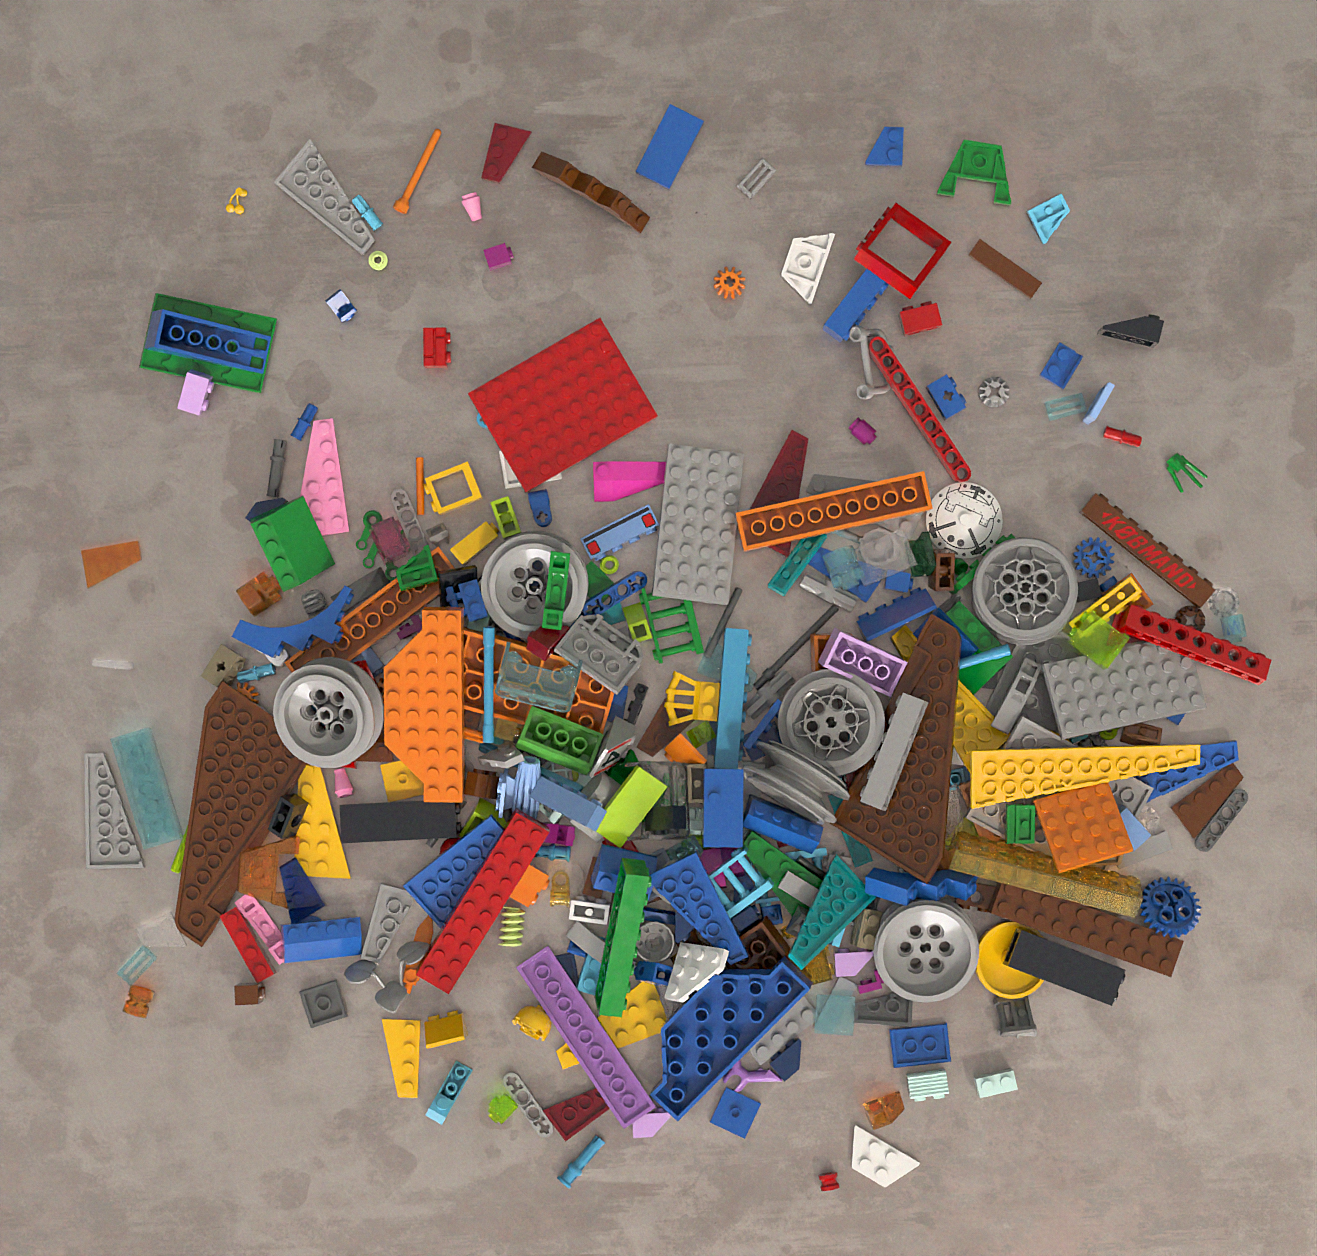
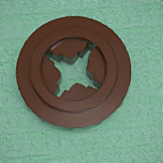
M1195 606L1182 607L1176 613L1175 620L1182 625H1186L1187 622L1184 615L1188 617L1195 616L1193 620L1195 625H1189L1195 627L1200 632H1202L1206 625L1205 615L1201 609Z

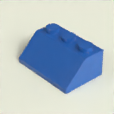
M602 844L591 875L592 886L595 889L615 893L621 858L644 860L646 867L649 868V874L656 871L658 858L657 856ZM652 884L650 888H647L646 892L648 894V901L653 889Z

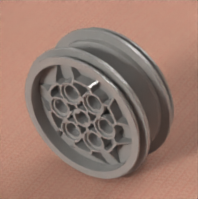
M1029 537L1010 539L992 548L979 563L972 586V602L979 621L998 639L1016 645L1038 644L1058 634L1070 620L1078 596L1077 577L1068 558L1052 544ZM1028 567L1030 573L1022 574L1020 568ZM1005 576H1011L1013 578V582L1011 584H1006L1003 581V578ZM1044 576L1047 582L1040 584L1037 582V577ZM1022 586L1029 587L1028 593L1021 591ZM1011 595L1014 600L1011 603H1006L1003 597ZM1045 595L1047 601L1040 603L1037 600V596ZM1027 604L1031 610L1026 613L1022 612L1020 606Z
M916 897L907 906L893 903L882 914L879 930L875 938L873 955L880 977L893 992L911 1001L928 1003L947 999L964 988L976 970L979 959V943L969 916L958 904L946 897H942L939 901L924 900ZM917 925L920 927V930L918 932H911L910 928ZM937 925L940 928L937 932H931L929 930L930 927ZM946 941L949 943L947 948L939 947L941 942ZM903 942L910 943V947L907 949L901 948L900 945ZM926 942L929 943V946H928V947H927V946H924L923 948L920 947L921 944H926ZM913 958L920 959L917 965L910 963ZM932 958H938L940 960L939 963L935 965H932L929 962Z

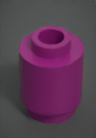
M859 417L848 428L851 434L863 445L866 443L870 445L877 437L875 435L877 431Z

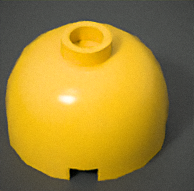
M540 1005L521 1008L512 1020L515 1026L517 1023L521 1026L519 1030L536 1040L541 1037L542 1041H545L551 1030V1020Z

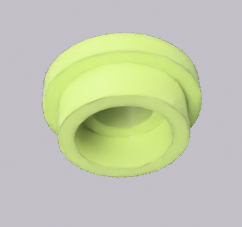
M382 251L371 253L369 265L373 269L382 270L387 266L388 258ZM376 257H380L382 259L381 262L378 264L375 263Z

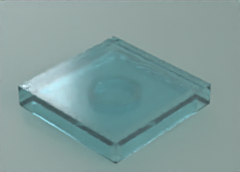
M817 994L814 1033L853 1036L855 997Z

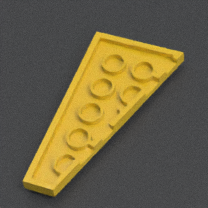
M307 763L298 779V796L307 801L308 806L295 836L293 875L351 879L322 769Z
M641 982L627 993L625 997L627 999V1008L623 1010L622 1017L598 1016V1021L617 1049L661 1033V1027L668 1018L655 985ZM567 1043L556 1051L562 1069L579 1064Z

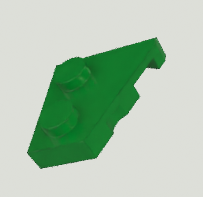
M429 545L424 546L420 553L410 558L407 564L402 565L396 570L401 591L438 581Z

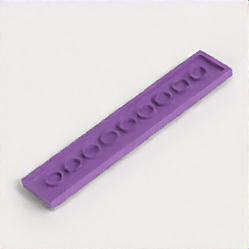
M545 947L517 966V970L623 1129L653 1110L656 1106L550 947Z

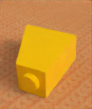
M485 521L453 546L450 551L465 567L499 538L497 534L499 530L492 522L488 524Z

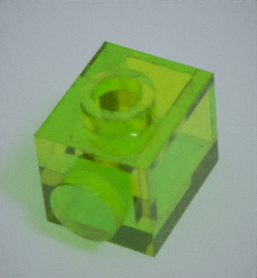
M504 1092L500 1098L496 1096L488 1104L490 1106L488 1109L490 1114L488 1116L495 1123L500 1122L503 1124L518 1108V1105Z

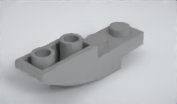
M1026 657L1024 658L991 724L992 727L1007 735L1009 734L1034 687L1042 668L1040 664Z

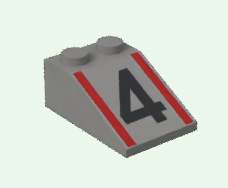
M615 716L602 738L589 774L590 777L593 778L616 765L620 758H625L629 749L627 748L628 744L632 745L637 736L634 734L635 725Z

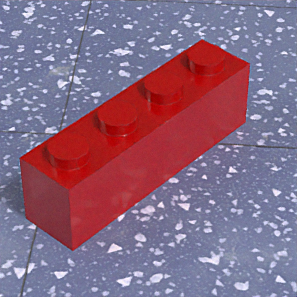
M238 907L219 916L257 984L277 973L248 920L243 916Z

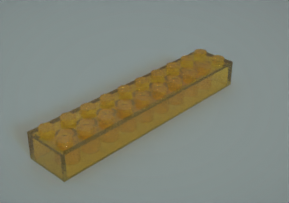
M955 831L948 849L949 869L1133 918H1136L1143 900L1140 879L1134 876H1125L1116 871H1106L1097 866L1087 865L1058 873L1052 856L1045 855L1040 851L1026 850L1021 846H1011L1003 841H992L984 836L977 837L970 835L968 832Z

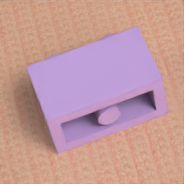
M192 369L189 370L186 374L177 409L196 415L206 411L209 405L207 396L208 393L212 392L214 382H212L213 376Z

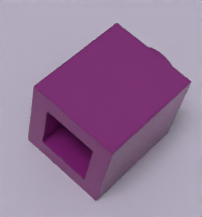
M505 243L483 250L490 271L512 264L511 258H514L511 247L507 248Z

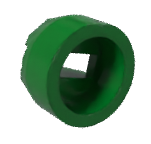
M961 558L955 559L954 573L960 575L963 571L966 572L968 564Z

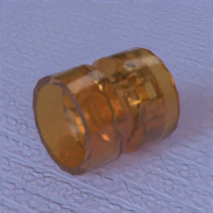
M130 985L127 994L129 1000L125 1001L122 1011L133 1016L147 1018L150 1008L148 1003L152 1002L155 992L145 987Z

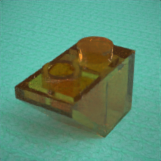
M899 1091L863 1104L868 1122L873 1130L892 1124L905 1110Z

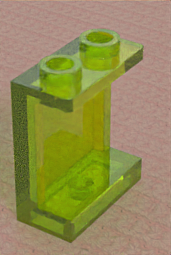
M1085 611L1079 619L1081 621L1077 628L1074 626L1069 632L1068 636L1070 638L1067 642L1103 670L1108 669L1130 637L1125 633L1121 634L1095 614L1096 611Z

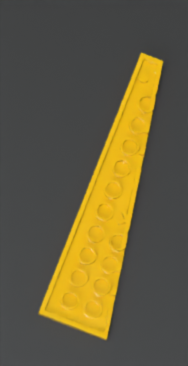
M1171 744L970 750V808L974 809L1005 801L1010 802L1015 799L1030 798L1036 795L1050 794L1056 791L1061 792L1117 779L1122 780L1153 772L1200 764V745Z

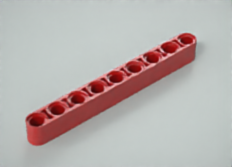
M882 337L869 339V355L950 477L955 482L968 481L971 477L969 466L887 342ZM874 341L880 343L879 351L873 349L872 343ZM884 357H888L891 360L889 367L883 364ZM895 373L901 375L900 383L894 381L893 376ZM906 389H909L912 392V397L910 399H907L904 396V391ZM916 405H920L922 407L923 411L921 415L915 413ZM927 421H931L933 424L931 431H928L925 427ZM937 437H941L943 439L944 443L942 447H939L936 444ZM949 452L954 455V461L952 463L948 462L946 459V456ZM959 468L963 469L965 472V475L962 479H960L957 476V471Z

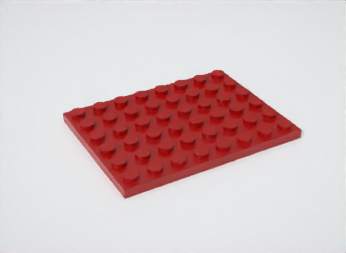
M601 318L596 319L468 393L525 493L658 417Z

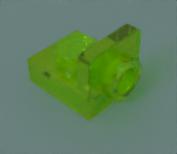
M708 721L686 732L695 749L716 737Z

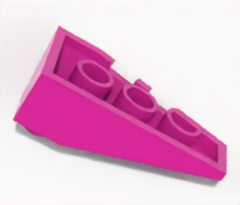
M593 462L594 502H613L664 484L666 462Z

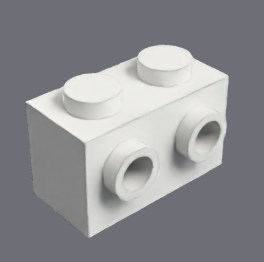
M576 895V898L571 900L569 919L607 925L611 903H607V899L595 898V901L588 900L587 896Z

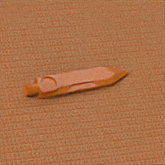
M429 915L417 928L413 942L431 943L434 932L432 918ZM422 959L412 965L406 964L403 982H405L404 987L407 989L408 994L411 993L412 986H416L417 981L420 979V977L416 976V969Z

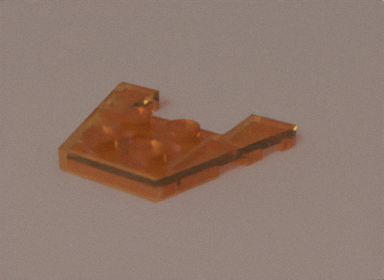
M293 836L240 852L237 891L294 911L295 893L276 892L279 854H299L300 837Z

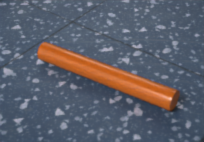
M423 457L416 458L417 515H424Z

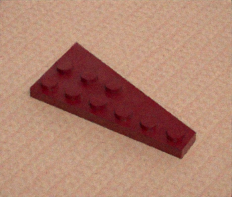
M791 430L749 510L799 499L809 438ZM791 542L768 546V548L788 557Z

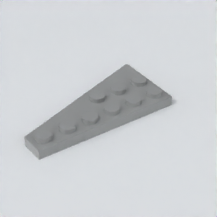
M309 139L275 180L274 184L360 254L364 255L375 240L315 145Z
M814 474L806 492L811 495H818L877 481ZM928 487L931 496L934 488ZM923 512L874 524L910 540Z

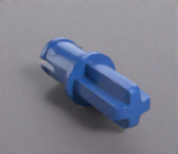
M309 403L301 417L297 418L299 421L290 434L292 437L300 441L302 440L308 426L311 427L310 423L318 410L315 405Z

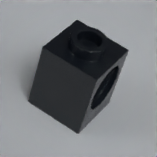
M1098 578L1078 582L1077 603L1102 597Z

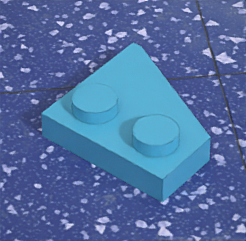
M1062 193L1027 210L1042 244L1047 243L1049 237L1070 211Z

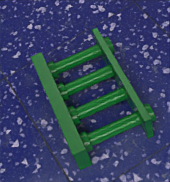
M642 588L639 599L641 605L645 604L656 648L652 650L654 660H659V664H662V657L690 650L692 652L696 651V655L703 654L704 649L692 601L683 600L684 603H680V606L651 612L648 601L664 597L652 596V593L646 594L645 588ZM679 613L687 614L688 621L685 624L655 631L653 620ZM682 632L692 634L693 640H690V643L661 650L659 648L658 638Z

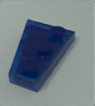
M296 857L279 867L291 923H298L325 906Z

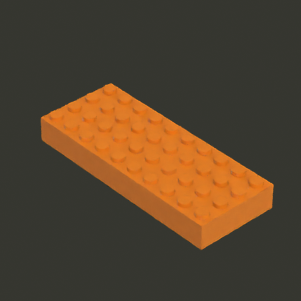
M464 626V709L484 714L483 632ZM495 634L493 717L524 725L531 707L534 706L603 734L614 696L612 691L556 652L546 661H543L526 649L528 643Z

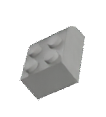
M601 772L587 783L581 793L588 796L587 800L589 801L593 798L602 803L601 807L604 809L621 785L605 772ZM566 817L572 824L596 842L602 838V835Z

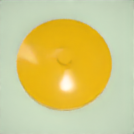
M1014 921L998 923L982 935L978 941L979 959L975 970L978 979L987 990L1000 997L1009 999L1027 996L1038 989L1044 982L1042 979L1003 964L1016 928L1044 938L1038 930Z

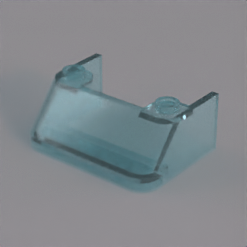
M507 642L495 693L502 698L559 712H569L583 660H579L577 669L568 665L562 667L560 672L522 663L523 659L517 652H509L511 643Z

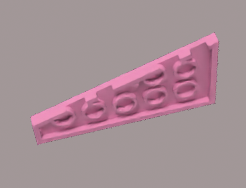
M333 418L313 422L300 496H304L322 536L350 532Z

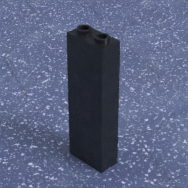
M422 800L339 805L341 844L457 838L458 833L462 831L461 822H458L457 814L461 813L460 802H424Z
M1018 928L1015 929L1003 964L1110 1006L1113 1005V1002H1116L1119 986L1125 980V969Z

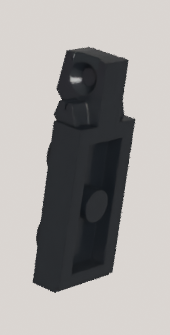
M640 683L636 685L633 691L635 700H631L627 711L630 713L627 719L624 718L625 721L636 725L649 687Z

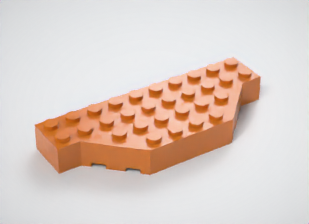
M424 607L422 610V629L384 667V744L424 783V802L462 803L465 798L464 607Z

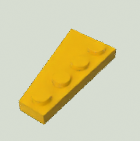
M382 1019L398 1097L418 1098L421 1020Z

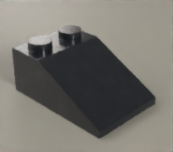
M1149 314L1148 317L1144 316L1104 325L1098 330L1097 334L1153 348L1159 343L1164 321L1159 320V316Z

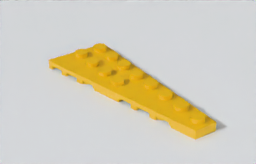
M904 625L891 637V641L901 658L908 662L917 638ZM958 680L953 746L970 773V750L999 749L1008 740L1011 733L1009 732L1007 735L992 727L991 724L995 717Z

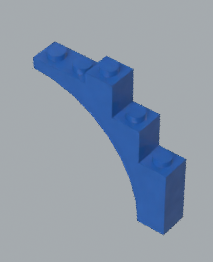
M344 586L338 597L327 609L301 624L269 628L240 620L232 637L272 658L281 655L285 647L282 645L283 642L304 652L306 649L309 650L314 641L312 639L313 635L334 645L335 642L339 643L343 636V632H341L342 627L336 625L337 621H342L345 615L343 610L346 604L350 605L354 594H352L353 589Z
M977 853L961 865L936 871L928 884L910 873L893 872L874 867L865 877V893L905 906L916 897L924 900L939 901L945 895H949L966 901L975 893L977 888L975 882L986 870L985 855Z

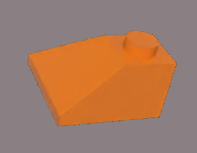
M681 733L664 748L666 751L664 756L671 763L674 760L676 763L705 764L707 762Z

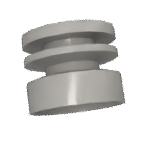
M650 922L641 926L640 941L636 942L638 955L647 962L661 963L669 959L676 945L672 931L664 924L658 922ZM659 938L660 946L652 948L650 940Z

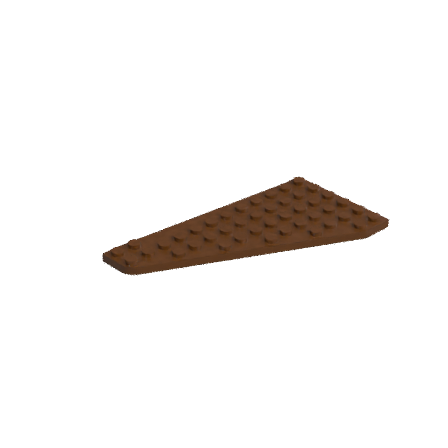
M933 614L930 615L914 645V650L884 712L885 733L888 732L890 727L888 724L892 714H895L897 709L896 701L899 696H902V693L929 702L888 807L884 811L860 801L862 798L860 797L861 790L867 785L869 780L867 779L868 772L874 767L876 762L874 761L875 753L866 764L858 768L847 791L850 798L842 801L834 815L836 822L830 823L926 884L930 882L939 867L945 852L962 642L961 635L955 627ZM881 742V744H880L878 750L881 749L882 744H883L882 742Z
M222 681L205 706L175 912V924L179 932L200 947L204 946L221 919L219 916L224 914L269 833L268 827L280 796L291 794L307 763L293 755L284 745L277 732L274 716L225 681Z

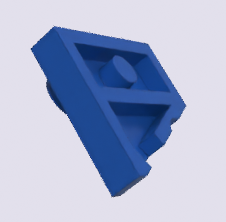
M884 127L865 165L902 167L904 127Z

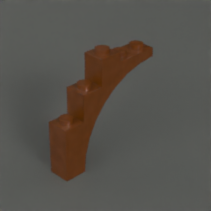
M541 151L532 166L543 177L590 200L638 233L643 231L650 219V216L631 202L632 200L623 193L604 185L594 176L579 171L568 161Z

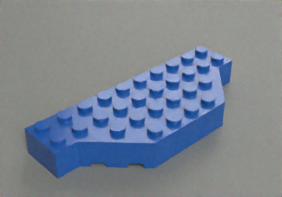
M785 956L772 969H724L721 973L714 974L708 979L709 982L698 991L695 990L663 1023L661 1027L663 1078L653 1087L650 1096L675 1120L679 1121L811 989L813 982Z

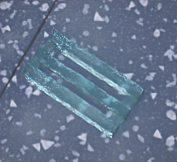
M1082 393L1044 403L1049 421L1087 411ZM1076 398H1079L1080 400L1075 403L1059 406L1052 409L1050 407V405L1065 402ZM1081 405L1082 407L1081 409L1065 412L1054 416L1052 415V413L1056 411L1072 408Z
M142 945L116 974L121 976L131 987L154 963L157 957L145 945ZM145 951V955L125 975L123 972ZM150 956L149 962L130 980L129 977Z

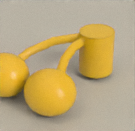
M238 187L235 191L236 193L232 195L229 204L226 205V210L228 212L235 210L237 214H242L244 207L239 204L238 195L245 197L247 190ZM235 195L238 204L236 206L231 204V201Z

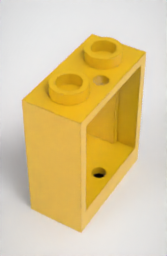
M468 461L425 478L426 483L423 484L427 495L431 494L433 501L430 503L434 513L438 511L439 515L483 499ZM463 470L472 496L441 507L432 482Z

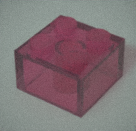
M393 516L373 524L369 530L384 566L406 557L409 552L408 548H410L407 538H403L401 535L402 527L399 520H395Z

